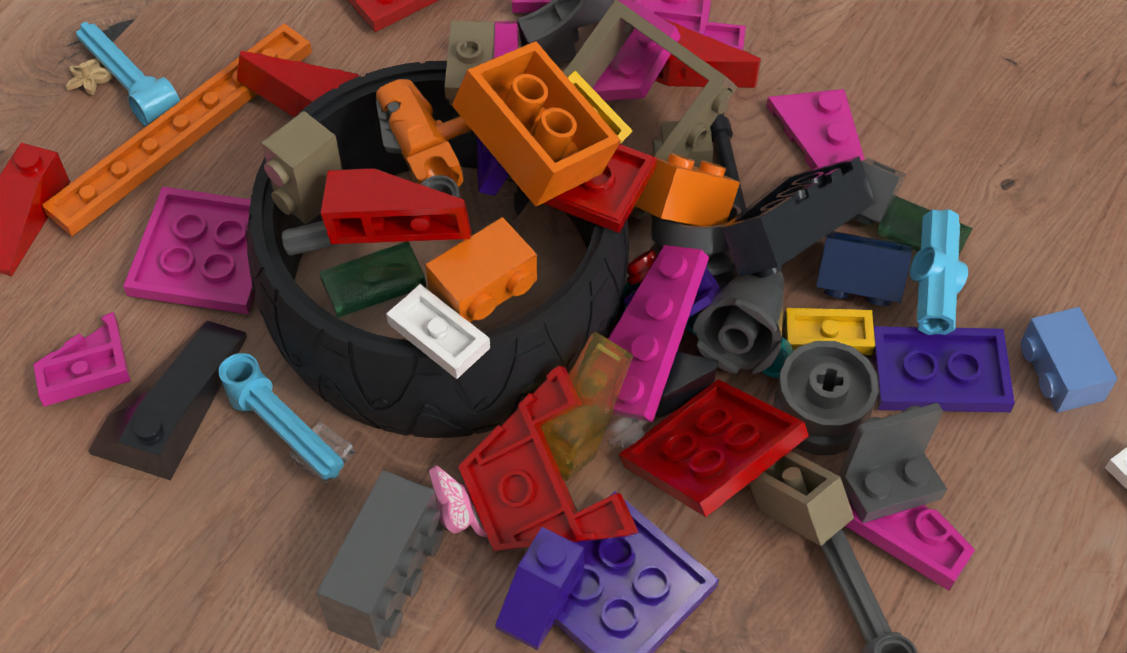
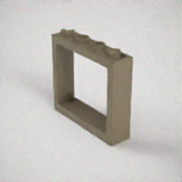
M615 0L566 68L564 74L567 77L573 71H576L593 88L634 29L641 32L709 81L654 156L668 160L670 153L688 157L694 148H698L704 143L709 135V127L716 117L728 110L727 102L738 87L715 68L620 1ZM634 206L630 215L642 220L647 212Z

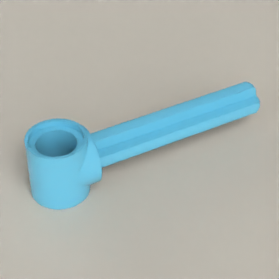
M88 22L80 24L76 37L127 89L130 107L144 126H148L180 101L176 90L165 77L156 79L153 76H145L95 24H89Z
M238 353L226 358L219 367V376L230 405L239 411L253 410L322 479L337 478L339 471L344 467L342 458L272 392V382L261 372L255 357L246 353Z

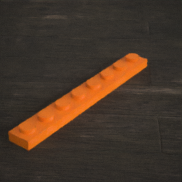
M283 23L247 50V52L261 53L291 61H302L312 53L310 41ZM239 57L42 204L46 215L73 237L255 97L257 93L236 80Z

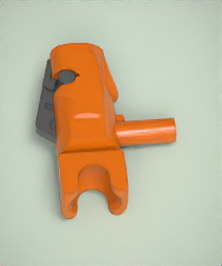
M398 79L380 87L376 92V104L385 151L403 155L414 183L421 184L429 177L442 175L453 179L457 186L460 187L463 183L462 170L448 140L470 132L472 129L461 116L444 123L441 120L435 121L432 117L433 108L411 80Z

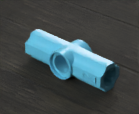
M932 209L923 215L921 249L914 256L909 270L911 279L919 283L917 305L918 330L927 335H947L955 330L957 293L963 288L968 277V266L959 260V215L949 209Z

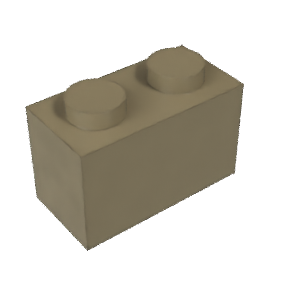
M303 111L264 140L262 147L266 159L264 169L271 179L274 190L271 193L273 201L283 213L287 215L293 213L302 222L308 224L321 213L327 172L329 170H342L336 136Z
M792 451L749 483L759 511L820 546L854 519L841 477Z

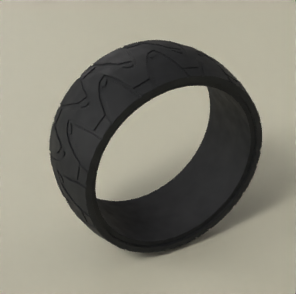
M447 61L405 63L367 73L363 77H356L339 85V88L328 91L301 111L308 113L336 136L342 170L377 169L391 175L410 170L402 154L389 153L384 149L376 104V92L380 87L398 79L411 80L433 108L432 117L435 121L441 120L444 123L460 116L454 107L449 105V99L445 97ZM473 130L448 140L459 161L460 167L477 168V135ZM265 157L261 163L251 194L246 235L248 264L256 303L274 343L298 376L325 402L328 401L331 406L341 413L363 424L405 436L414 434V437L454 438L469 436L472 433L480 434L492 431L498 425L502 426L519 408L518 404L529 393L533 394L548 379L546 376L558 366L565 367L574 384L590 366L595 354L600 350L610 332L608 330L617 316L627 276L629 260L627 220L620 233L564 212L576 226L586 244L587 250L582 261L566 283L541 306L508 325L484 333L490 338V349L456 379L410 341L377 335L356 328L321 308L304 293L295 282L303 253L292 256L287 255L282 242V232L287 229L320 222L323 219L320 213L308 224H305L293 213L290 215L283 213L271 196L274 190L271 179L264 169V164H266Z

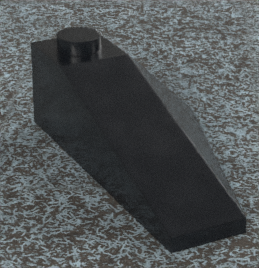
M207 320L109 413L88 450L90 455L171 481L222 385L219 376L221 363L229 356L239 353L247 338L246 332Z

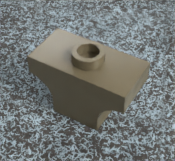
M451 21L445 77V97L449 99V105L453 104L467 70L495 58V22Z

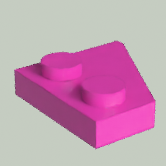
M114 312L101 318L103 326L86 338L78 333L65 342L62 348L55 352H50L33 364L38 396L44 407L131 381L119 324Z

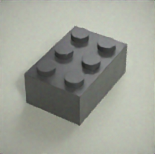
M382 470L316 592L328 630L380 651L386 637L392 639L395 636L403 617V612L400 610L407 596L414 597L417 593L424 574L421 569L428 555L431 557L436 555L443 540L444 531L440 529L439 523L441 511L437 509L435 490Z

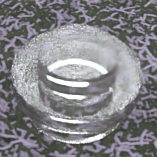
M620 417L605 429L610 437L607 442L611 447L620 443L623 449H626L646 434L641 427L648 421Z

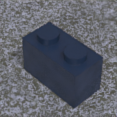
M832 231L825 237L816 287L824 288V294L836 298H848L850 293L866 296V302L879 306H890L891 301L902 303L912 256L911 245Z

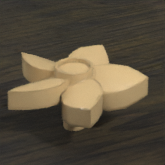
M95 58L86 63L83 62L79 66H70V71L74 78L69 80L65 87L69 91L83 85L88 94L94 95L97 84L106 83L113 76L107 69L102 68L99 60Z

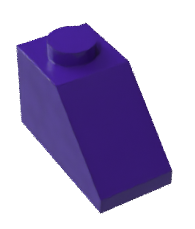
M541 527L517 567L495 624L496 629L538 651L584 572V547Z

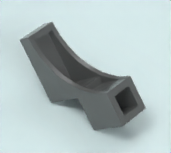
M552 0L537 11L517 19L521 47L537 41L555 64L572 60L576 56L574 43L579 41L577 28L600 22L615 0Z

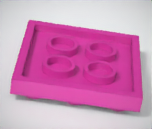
M162 186L123 285L126 295L249 315L255 298L248 264L246 239L251 199Z

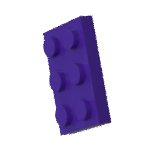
M874 326L875 349L873 361L879 386L877 396L878 410L904 411L911 406L924 407L939 403L943 411L1011 413L1015 402L1004 329L955 328L954 331L947 335H927L919 331L918 327Z

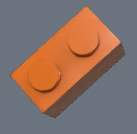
M670 153L668 160L657 158V167L635 207L661 219L695 226L722 225L728 221L740 182L724 176L725 167L707 161H701L700 167L693 166L694 160Z
M503 217L472 235L471 239L462 241L425 264L429 291L470 323L474 320L486 318L493 312L496 306L512 296L524 294L537 281V254Z

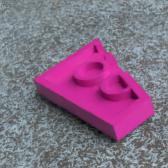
M844 89L768 97L767 109L772 116H778L785 126V134L791 142L795 141L805 154V162L811 170L860 156L861 161L865 160Z
M849 501L854 519L845 525L847 528L950 591L975 551L937 510L928 509L925 505L862 523Z

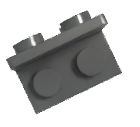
M939 403L924 407L911 406L899 414L885 418L872 417L857 427L838 476L841 477L847 498L862 523L943 498L947 488L924 453L943 414V409Z

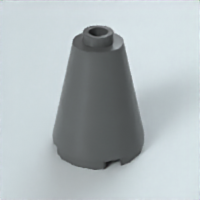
M781 271L764 278H758L756 273L741 277L738 274L714 297L708 307L698 313L693 325V333L696 331L699 340L697 347L705 358L718 360V368L736 374L739 369H753L751 374L760 373L773 364L782 344L784 277Z

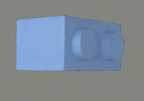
M1080 307L1031 318L1021 339V350L1024 358L1032 363L1039 377V386L1042 394L1047 399L1050 398L1056 412L1059 413L1105 401L1118 378Z

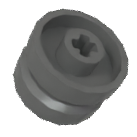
M814 341L798 347L786 358L779 375L778 389L775 393L773 407L805 422L809 437L796 446L797 449L813 455H836L849 450L857 427L871 417L879 393L877 373L869 359L854 347L837 341Z

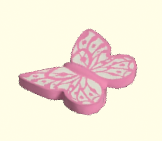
M437 465L429 469L433 488L438 499L436 502L437 509L441 511L439 519L441 524L453 534L460 533L471 525L475 533L486 538V532L466 484H459Z

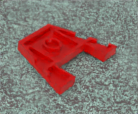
M558 366L546 376L548 379L533 394L529 393L518 404L519 408L502 426L498 425L458 466L493 551L529 548L541 527L572 542L633 536L639 533L625 500L620 493H615L577 512L541 429L543 424L582 405L565 367Z

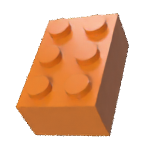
M537 41L468 69L452 104L454 109L535 207L601 175L621 142L619 137Z

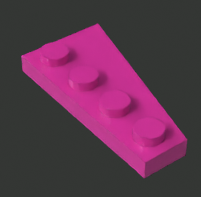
M663 246L577 390V395L582 404L579 406L580 408L653 422L709 260V256L701 249Z

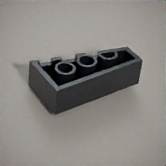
M860 156L783 178L723 226L722 230L739 276L756 273L758 278H764L778 273L783 269L782 265L875 204L876 202Z

